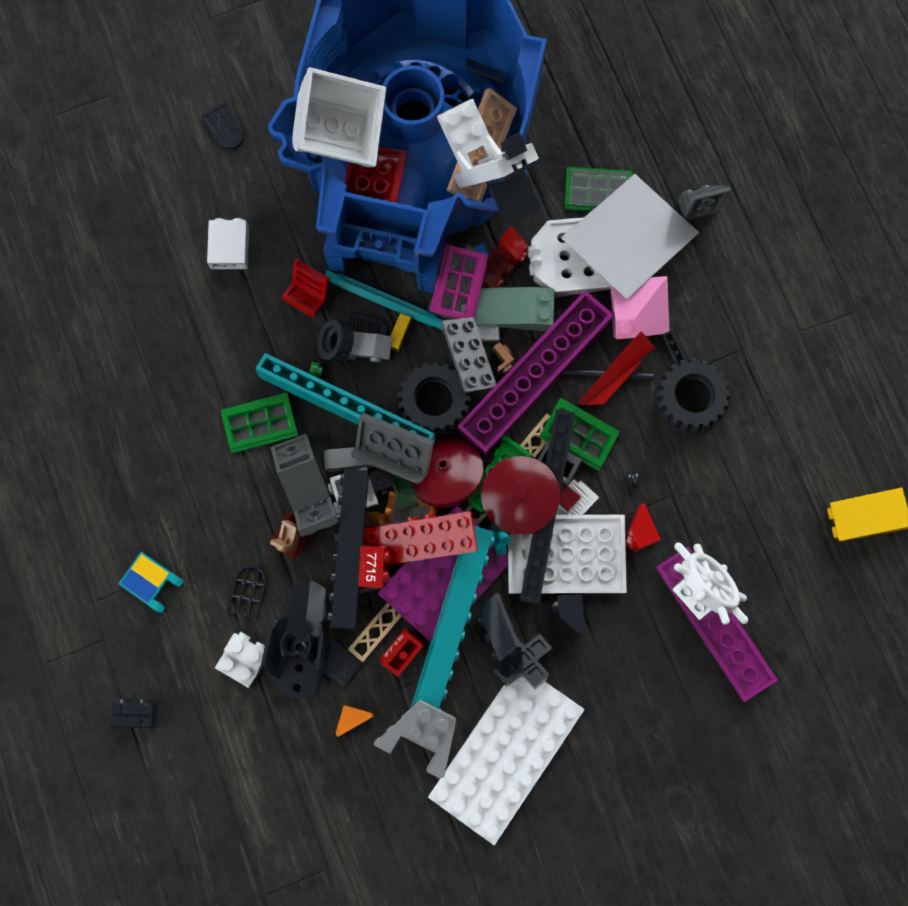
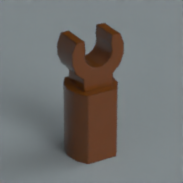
M375 511L366 512L365 525L384 526V523H392L391 514H382Z

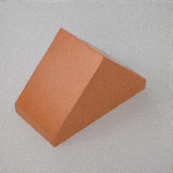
M344 705L336 730L337 737L374 717L373 713Z

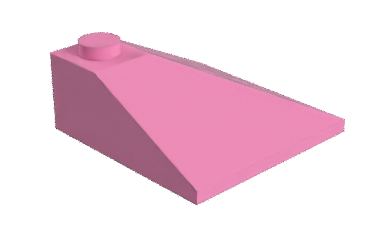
M667 276L650 277L627 299L611 285L614 338H635L640 331L645 336L663 334L669 331Z

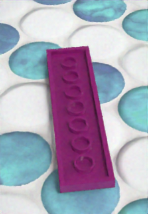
M689 546L686 547L687 551H688L690 554H693V552H692V550L690 549V547H689ZM677 553L655 568L742 701L746 702L778 680L732 612L728 614L730 623L727 625L722 623L719 614L713 610L699 620L672 590L684 578L683 574L674 569L675 564H682L685 560Z

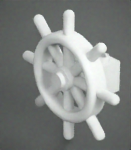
M676 543L675 549L685 560L682 564H675L674 569L683 574L684 578L672 590L699 620L713 610L719 614L724 625L730 623L728 616L730 612L742 624H746L748 618L739 609L738 605L740 601L745 602L747 597L738 591L735 582L727 572V566L720 565L715 559L704 554L700 544H695L693 547L695 553L690 554L681 543Z

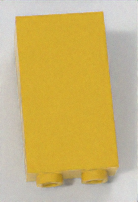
M903 488L831 502V508H827L829 519H834L835 527H832L833 536L838 538L839 542L908 529V508Z

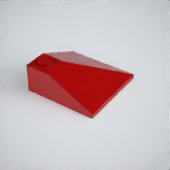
M378 147L375 167L369 168L348 162L344 181L348 193L397 203L408 152Z

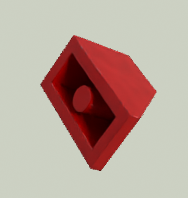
M510 226L499 240L498 254L517 266L519 262H523L526 259L528 245L515 229Z

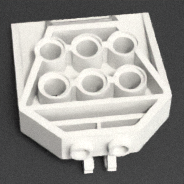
M583 218L547 221L533 237L531 245L527 247L528 258H531V264H529L530 276H534V282L540 287L554 289V298L582 294L585 290L589 293L611 289V284L566 242L561 243L558 241L559 238L564 236ZM565 255L569 259L563 261L560 259V256ZM590 271L593 276H586L584 272ZM568 273L571 277L567 279L562 274Z

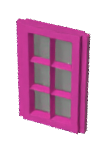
M445 244L430 312L458 319L474 318L488 255Z

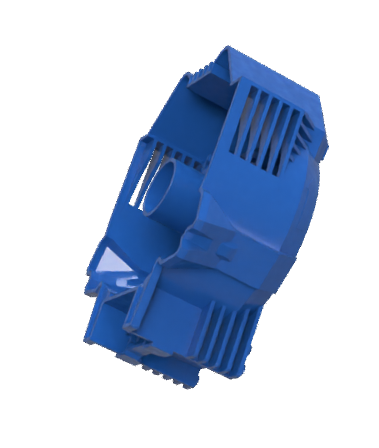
M317 0L297 70L294 97L282 102L268 124V129L271 137L283 144L278 150L281 163L307 172L314 191L320 192L316 228L318 232L327 234L323 251L329 270L346 274L349 258L373 261L416 273L418 290L434 293L444 245H448L450 235L459 233L471 226L481 227L499 211L488 186L481 202L467 198L461 192L453 195L447 191L458 161L437 116L454 108L446 103L444 99L455 101L459 105L464 103L458 99L461 94L467 101L473 98L478 109L485 90L490 88L517 108L506 139L520 133L524 143H526L542 75L547 39L527 35L510 0ZM469 58L508 73L507 84H501L468 71L465 68L466 59ZM309 67L386 87L378 147L408 152L397 203L348 193L347 186L344 184L348 167L347 161L294 150L292 135L297 98ZM444 89L456 92L453 95L444 94ZM408 101H420L429 108L430 113L423 119L409 121L399 118L397 111L402 104Z

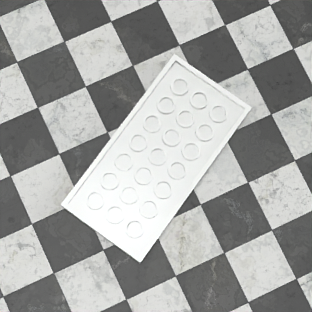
M521 675L508 687L503 685L446 769L444 778L438 781L428 798L495 845L585 709L546 682L534 690Z

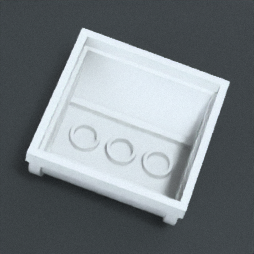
M309 67L297 98L292 135L294 150L356 163L364 167H375L386 87Z

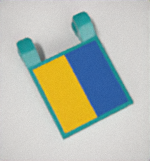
M141 552L118 584L155 611L162 613L165 606L155 600L158 593L168 580L178 587L184 581Z

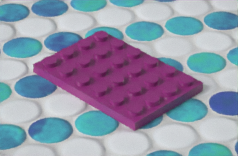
M455 506L448 515L463 513V511L458 506ZM494 544L488 549L487 555H489V559L481 572L483 578L480 586L477 585L475 591L477 593L476 600L508 565V553L498 555L494 549ZM458 554L405 562L389 579V582L377 593L430 642Z

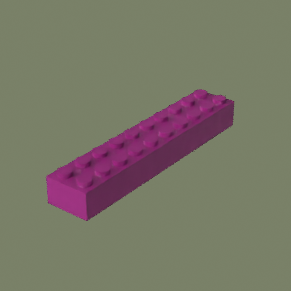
M585 290L457 426V432L486 456L611 322L614 314Z

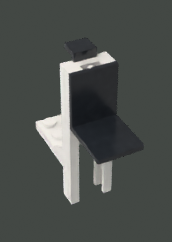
M473 98L437 116L461 168L460 171L453 174L459 188L486 182L505 225H510L541 208L525 173V170L540 163L532 143L525 145L521 134L518 133L501 142L504 152H501L490 137ZM483 146L488 157L477 161L478 165L473 166L467 153Z

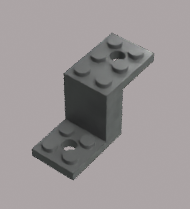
M307 434L271 447L276 471L294 511L301 537L311 535L320 529L329 528L338 523L331 496L315 460Z

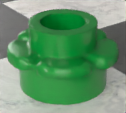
M312 362L309 371L310 375L321 377L323 367L320 366V362Z

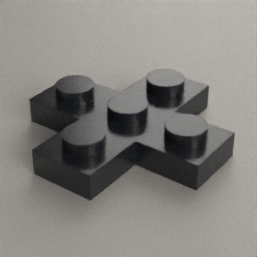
M540 634L526 645H523L518 639L523 660L503 668L499 665L493 670L506 687L521 675L534 690L550 678V675L539 661L553 650Z

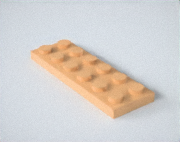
M489 88L484 92L478 111L490 137L501 150V142L506 139L517 108ZM483 146L467 153L473 166L478 165L477 161L488 157ZM458 162L453 174L461 170ZM452 174L447 187L448 192L453 195L461 192L467 198L477 200L478 202L482 201L487 188L486 182L459 188Z

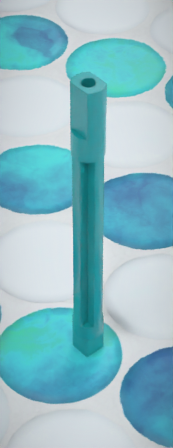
M330 270L326 271L325 275L330 278V282L334 283V285L426 325L443 330L441 322L444 319L437 317L436 314L341 273L337 274Z

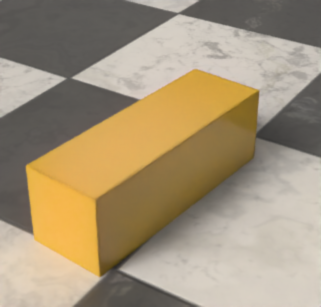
M400 313L390 336L392 337L391 350L399 352L411 323V317Z

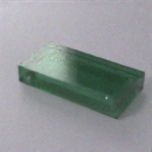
M399 476L390 478L401 513L420 506L413 482Z

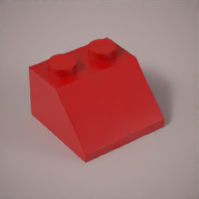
M645 503L635 510L626 533L627 539H625V543L629 550L632 549L633 553L654 545L661 540Z

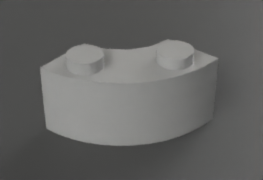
M353 332L354 345L349 357L346 359L355 360L356 357L369 358L371 362L381 363L382 360H389L392 337Z

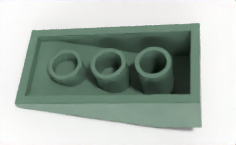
M540 287L481 288L475 312V324L478 326L547 331L553 325L554 289Z

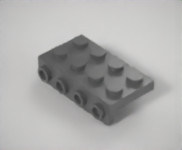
M362 413L359 417L356 446L351 452V457L420 484L428 475L434 441Z

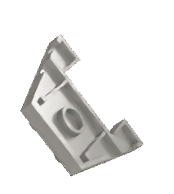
M419 700L394 726H390L384 735L375 740L374 746L391 753L400 736H403L435 753L426 770L428 773L442 779L446 771L456 718Z

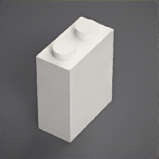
M222 218L209 220L207 263L210 269H248L249 226L247 221L240 218L233 220Z

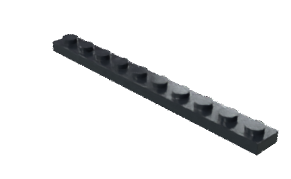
M556 409L545 465L555 475L561 491L575 412ZM556 514L546 527L532 533L520 601L540 604Z

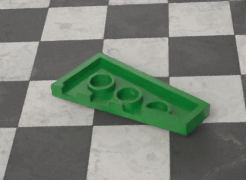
M504 435L499 449L497 448L491 464L485 469L481 486L468 500V503L482 515L485 514L481 499L482 486L490 470L499 462L511 457L525 456L534 458L531 453L506 435Z

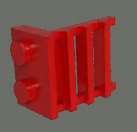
M296 258L294 260L293 282L282 295V300L314 318L328 300L326 296L329 293L327 289L329 288L330 278Z

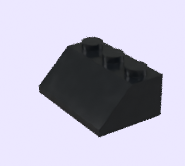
M497 593L478 609L480 616L477 617L481 628L485 627L487 633L484 634L487 645H492L494 651H491L494 663L499 662L500 667L503 668L523 660L519 641L500 595Z

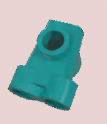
M492 523L488 530L494 532V549L498 555H503L507 551L506 545L511 540V534L500 530Z

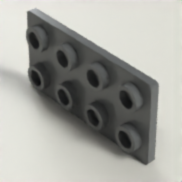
M468 317L442 321L441 326L464 393L493 389L496 386V382L474 318Z

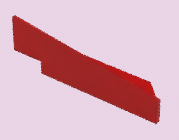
M640 331L582 397L578 402L579 406L604 405L642 363L640 359L655 348L643 332Z

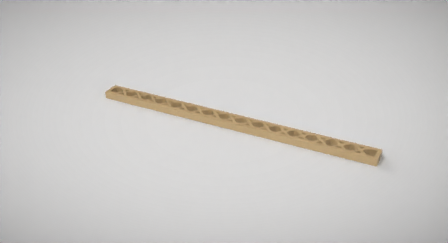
M548 414L543 417L520 445L526 451H529L534 458L545 447L547 442L541 439L540 446L531 447V438L540 436L543 424L550 417ZM469 505L464 512H469L475 508ZM480 513L481 516L478 519H473V521L479 525L487 516L486 513L484 515ZM386 603L348 649L362 662L367 659L402 617L400 614L396 616L397 611L393 607L388 609L390 607L388 603ZM392 612L393 621L383 624L382 615ZM380 627V636L370 639L369 631L371 628ZM367 642V652L363 656L354 650L359 643Z

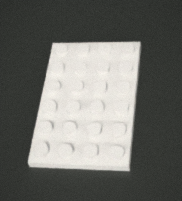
M556 515L541 594L627 593L625 515ZM511 534L510 536L511 540L508 543L509 594H521L532 534Z

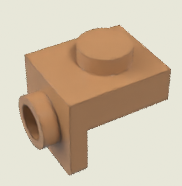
M499 342L493 347V353L503 363L497 368L496 373L498 375L508 373L513 368L514 362L509 348L506 345L502 346Z
M283 520L278 539H272L270 544L281 552L296 549L300 537L297 524L289 520Z

